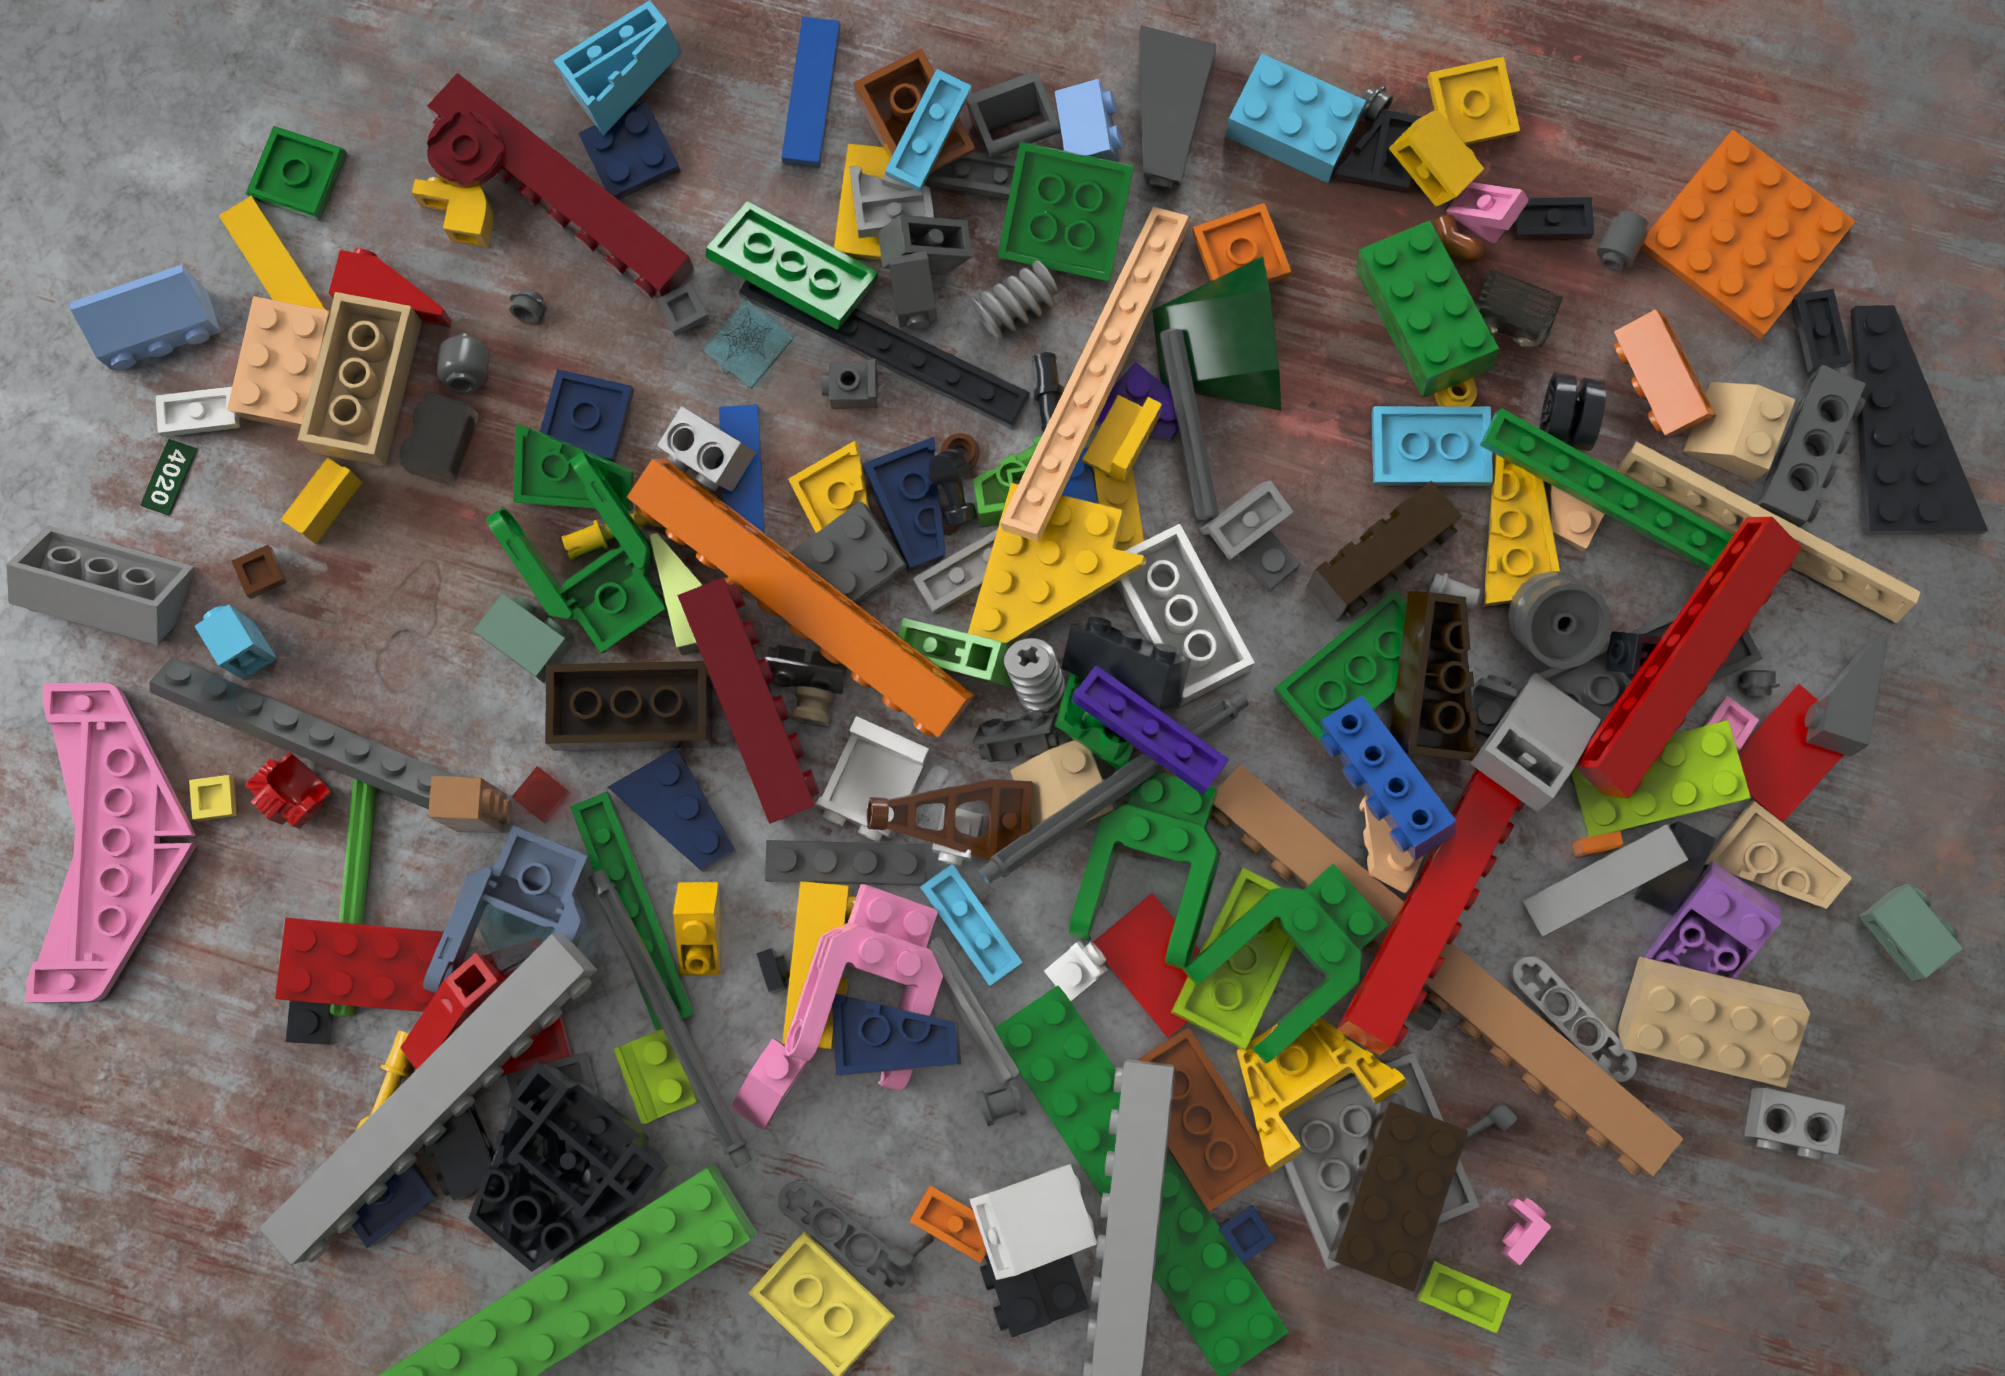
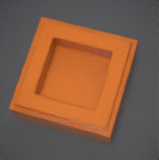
M1616 831L1581 838L1573 842L1572 846L1574 855L1580 858L1617 850L1623 845L1621 832Z

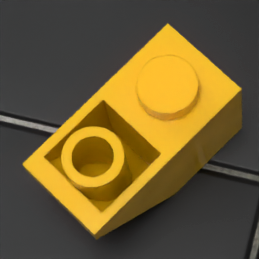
M678 882L673 919L680 975H720L722 913L719 882Z

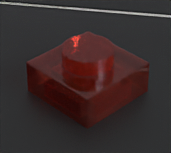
M536 766L513 794L512 798L542 822L546 823L570 792Z

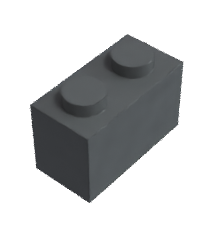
M899 215L878 231L882 266L886 269H890L889 257L927 251L930 272L950 273L973 257L968 220Z

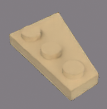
M1755 801L1749 803L1710 851L1705 865L1708 866L1714 861L1734 876L1824 909L1830 906L1852 879L1850 875Z

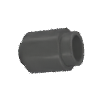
M1621 211L1617 217L1612 218L1597 249V255L1604 267L1613 271H1621L1633 266L1648 234L1646 230L1648 222L1644 217L1632 211Z

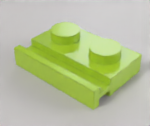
M663 1029L613 1049L642 1125L699 1103L697 1095Z

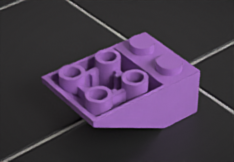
M1712 861L1693 884L1644 958L1736 979L1781 924V907Z

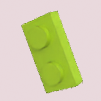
M1431 1261L1417 1300L1497 1334L1512 1294L1440 1263Z

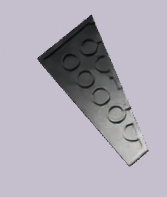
M1855 306L1851 310L1855 379L1866 383L1861 397L1865 399V404L1857 417L1865 535L1983 534L1987 532L1988 529L1895 306Z

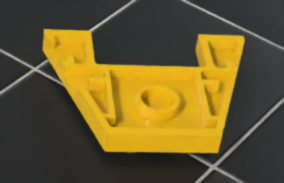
M1322 1018L1315 1021L1286 1049L1266 1064L1251 1047L1266 1038L1278 1026L1277 1024L1251 1040L1245 1050H1236L1261 1139L1264 1157L1272 1173L1303 1153L1301 1146L1283 1122V1116L1349 1073L1355 1075L1377 1105L1407 1085L1403 1074L1395 1068L1392 1070L1376 1059L1373 1053L1363 1050L1347 1039L1345 1034L1336 1030L1334 1026Z

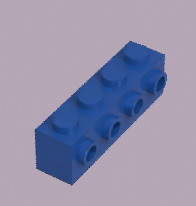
M1362 695L1321 720L1323 736L1320 737V741L1332 758L1338 756L1345 765L1343 772L1353 788L1361 787L1368 797L1366 804L1378 821L1384 818L1392 829L1389 835L1400 852L1408 851L1414 861L1456 835L1457 821Z

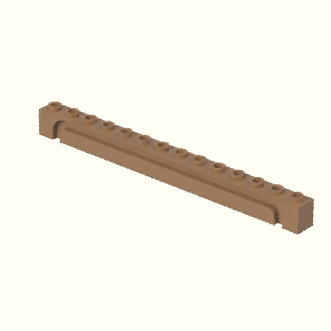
M1239 764L1218 788L1210 817L1222 828L1227 829L1231 826L1242 835L1239 842L1255 855L1262 852L1272 861L1270 868L1278 876L1287 882L1292 878L1303 888L1329 865L1334 863L1388 924L1384 930L1364 947L1375 957L1404 902L1375 877L1369 875L1368 871ZM1445 943L1440 953V956L1445 958L1440 970L1433 979L1428 977L1422 988L1429 994L1425 998L1427 1002L1439 1009L1442 1014L1449 1011L1459 1019L1460 1022L1457 1027L1472 1040L1477 1041L1480 1037L1492 1047L1489 1054L1501 1065L1509 1068L1512 1064L1523 1074L1520 1080L1529 1089L1538 1095L1545 1092L1555 1101L1552 1107L1562 1117L1570 1122L1576 1119L1588 1129L1584 1133L1585 1136L1603 1150L1608 1146L1620 1156L1617 1163L1635 1177L1639 1174L1653 1177L1684 1138L1453 943L1451 945Z

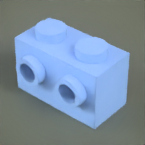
M1099 79L1055 91L1064 151L1120 162L1118 149L1123 148V140L1119 127L1113 124L1112 114L1117 113L1113 92L1111 90L1106 91Z

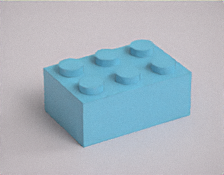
M1261 53L1229 117L1225 137L1329 183L1360 120L1366 100Z

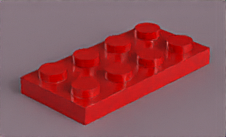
M285 917L275 1000L424 1012L435 993L425 990L423 983L443 932Z

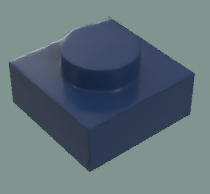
M1253 1205L1248 1206L1218 1228L1242 1264L1276 1241V1238Z

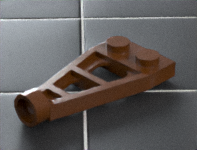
M986 779L891 799L870 797L866 814L867 828L871 830L889 829L964 853L967 850H971V855L990 860L991 856L1029 832L1032 781ZM977 800L987 803V829L985 835L974 837L957 830L955 827V814L959 805ZM942 803L945 806L943 829L933 830L916 825V808L919 805ZM889 807H891L894 812V816L892 820L888 822Z

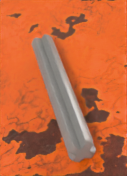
M937 937L930 940L926 948L932 950L943 974L941 984L999 1083H1007L1020 1074L1019 1069L995 1031V1027L943 939Z

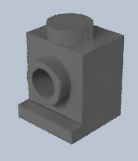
M868 359V362H829V373H822L821 388L822 396H829L831 409L878 408V371L875 359ZM842 379H856L855 383L850 386H845L841 383Z

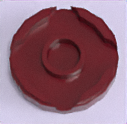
M479 112L450 113L439 120L428 135V162L439 178L451 186L471 188L483 185L493 178L503 165L505 155L503 136L493 121Z

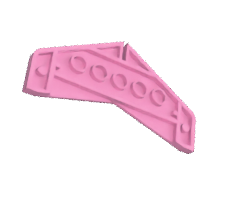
M44 683L43 707L47 723L51 724L74 821L75 840L74 856L38 961L33 962L26 981L25 1002H97L104 999L110 992L197 846L193 843L160 844V837H197L121 689L109 683Z

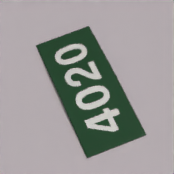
M168 439L140 506L169 516L197 448Z

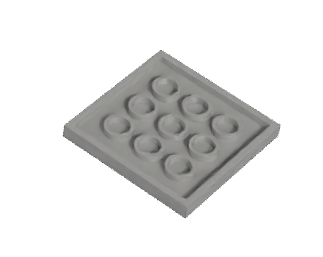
M1415 1052L1385 1063L1392 1070L1395 1068L1402 1073L1407 1085L1383 1101H1391L1444 1121ZM1355 1076L1329 1086L1282 1117L1283 1122L1303 1150L1302 1154L1286 1163L1284 1167L1326 1269L1340 1265V1263L1332 1261L1328 1257L1382 1103L1381 1101L1376 1105ZM1460 1158L1437 1224L1480 1207Z

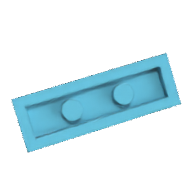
M936 69L885 170L886 176L919 192L921 191L971 92V85Z
M953 864L920 887L932 906L938 910V914L990 987L1023 964Z

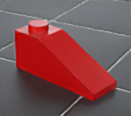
M355 248L354 252L339 251L329 289V294L332 298H334L335 292L408 305L413 308L422 322L450 328L452 320L446 311L379 259L374 252L361 248Z

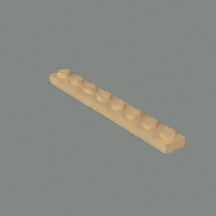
M1637 441L1617 470V472L1731 535L1735 534L1746 517L1773 516L1801 546L1800 551L1793 560L1792 568L1895 623H1898L1918 601L1921 592Z

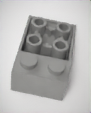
M1534 673L1475 756L1471 765L1538 812L1554 798L1574 769L1601 719L1540 675Z

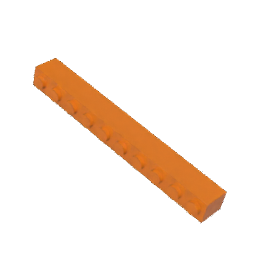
M667 458L652 459L628 494L627 498L636 504L634 509L639 515L651 522L656 520L666 527L665 533L670 539L680 545L688 544L698 552L696 558L712 569L717 567L727 574L729 584L735 582L741 592L746 593L749 591L759 599L757 604L761 609L772 616L780 615L790 623L788 628L791 632L803 640L810 638L821 647L819 652L826 659L835 664L841 662L852 671L851 677L857 683L866 688L871 686L884 695L882 701L894 711L900 713L904 711L915 719L913 722L914 726L925 735L930 737L936 735L939 738L948 733L974 698L975 694Z

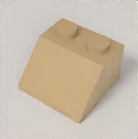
M1710 382L1705 394L1716 416L1691 428L1682 453L1756 482L1770 469L1796 399L1761 385Z
M1076 740L1049 749L1010 770L1013 780L1032 781L1030 810L1032 829L1103 781L1092 752ZM1112 803L1071 832L1099 822L1102 816L1114 810Z

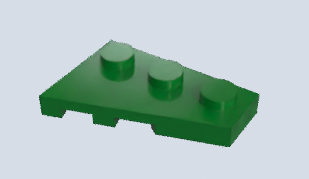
M521 423L516 424L513 499L515 503L596 509L583 491L586 488L573 467L566 463L580 452L585 451L598 466L626 509L631 511L633 509V502L627 496L634 487V470Z

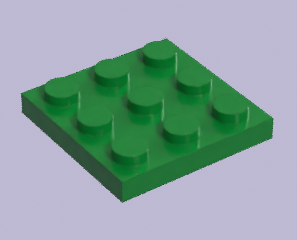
M1020 142L997 258L1030 265L1038 260L1048 269L1110 281L1134 165Z

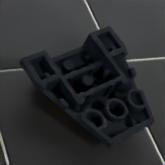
M538 1061L511 1095L508 1108H510L503 1130L498 1132L494 1144L497 1145L490 1167L485 1169L468 1219L528 1270L533 1272L625 1209L642 1200L668 1166L659 1152L649 1145V1138L646 1133L584 1082L578 1079L570 1080L560 1070L542 1061Z

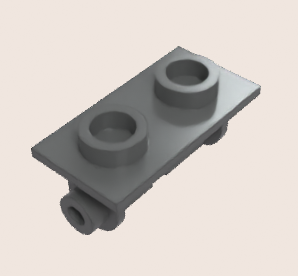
M779 644L776 648L769 647L767 657L765 656L764 658H767L775 678L770 683L780 687H813L842 694L843 675H845L847 667L841 662L839 664L832 663L818 651H813L810 663L804 662L805 649Z
M1030 712L1015 720L991 719L979 726L972 742L973 746L979 745L981 759H988L989 762L1018 757L1019 753L1016 743L1022 744L1025 756L1043 753L1059 746L1057 731H1051L1056 714L1055 712L1049 714Z

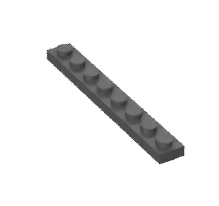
M173 657L168 660L150 681V693L426 809H429L431 776L457 777Z

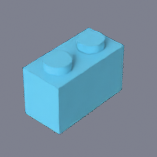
M230 604L211 609L203 616L204 620L195 625L196 630L218 666L242 680L277 660L255 621Z

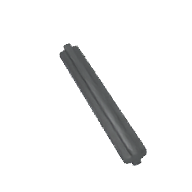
M1172 328L1161 332L1160 340L1196 518L1198 520H1208L1217 517L1219 511L1183 332L1180 328Z

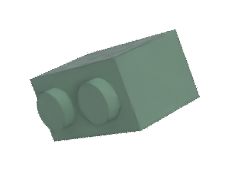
M502 593L473 631L544 683L546 681V664H559L572 647L564 638L567 631L549 617L543 623L532 615L536 608L519 595L512 600Z
M1906 884L1892 889L1862 913L1859 918L1909 979L1913 981L1927 978L1963 948L1956 941L1957 934L1951 925L1942 919L1939 920L1929 908L1931 903L1927 896L1920 889Z

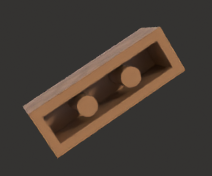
M431 776L428 817L456 832L504 834V825L509 824L511 820L512 804L511 800H506V793L482 778Z

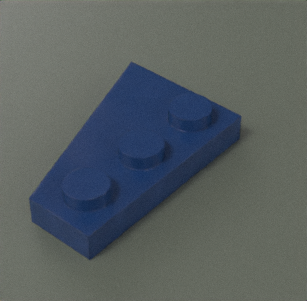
M934 437L867 461L862 465L865 477L898 551L908 565L906 567L908 572L944 559L946 554L938 485L930 481L927 476L930 473V460L935 456Z
M677 747L607 787L699 870L703 871L736 852Z
M835 994L832 1012L836 1075L845 1076L961 1065L958 1023Z

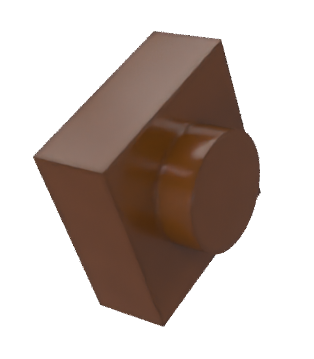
M269 545L232 560L244 592L250 599L287 583L273 548Z

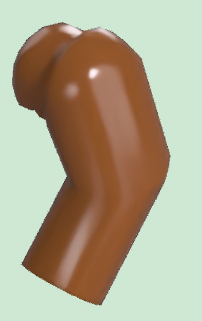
M1445 215L1436 219L1435 223L1440 240L1449 256L1466 262L1479 260L1484 256V243L1480 239L1459 233L1453 215Z

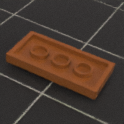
M1189 1027L1137 1059L1139 1061L1176 1065L1168 1149L1208 1212L1271 1172L1264 1157L1260 1138Z

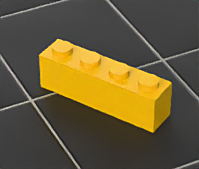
M800 881L783 1045L786 1044L787 1035L820 936L848 923L857 897L851 896L849 886ZM841 976L836 994L848 995L849 977ZM832 1006L817 1049L834 1050Z

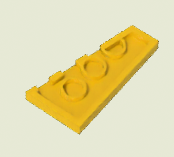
M1495 453L1483 607L1511 603L1512 597L1522 583L1536 574L1548 571L1560 572L1543 480Z

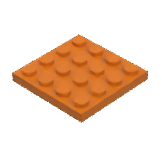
M1732 129L1649 230L1641 250L1757 338L1761 339L1856 221Z

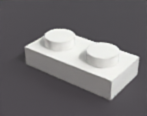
M232 387L157 395L158 433L162 437L240 428L239 416L227 410Z

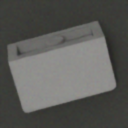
M1269 480L1258 484L1199 530L1203 535L1210 534L1227 559H1232L1292 514L1293 510L1272 481Z

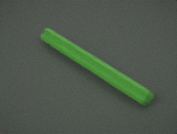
M357 779L353 780L339 922L363 924L376 787ZM330 1005V1012L335 1016H352L355 1011V1006Z

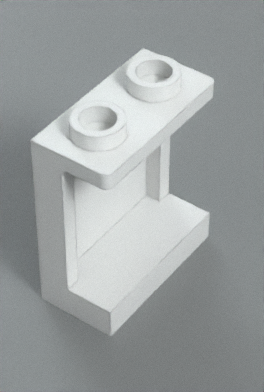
M856 716L849 730L851 733L823 796H819L816 805L819 809L824 810L821 817L840 826H843L845 821L851 822L860 827L857 833L876 842H880L881 837L891 840L895 831L889 829L871 830L867 828L868 800L870 797L891 799L911 795L928 761L930 751L927 747ZM889 807L888 822L891 821L894 816V812L891 807Z
M1071 1164L970 1199L996 1280L1019 1275L1097 1244L1094 1235V1223L1086 1211L1081 1196L1080 1181L1073 1173Z

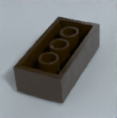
M704 661L546 664L545 744L554 751L712 747V680Z
M1382 1101L1328 1259L1414 1292L1468 1130L1391 1101Z

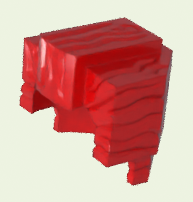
M290 752L279 761L270 758L258 770L259 772L255 773L254 777L244 784L255 795L251 803L268 820L281 825L288 822L291 826L299 829L316 814V811H319L324 806L322 803L325 801V798L332 794L327 785L307 765Z

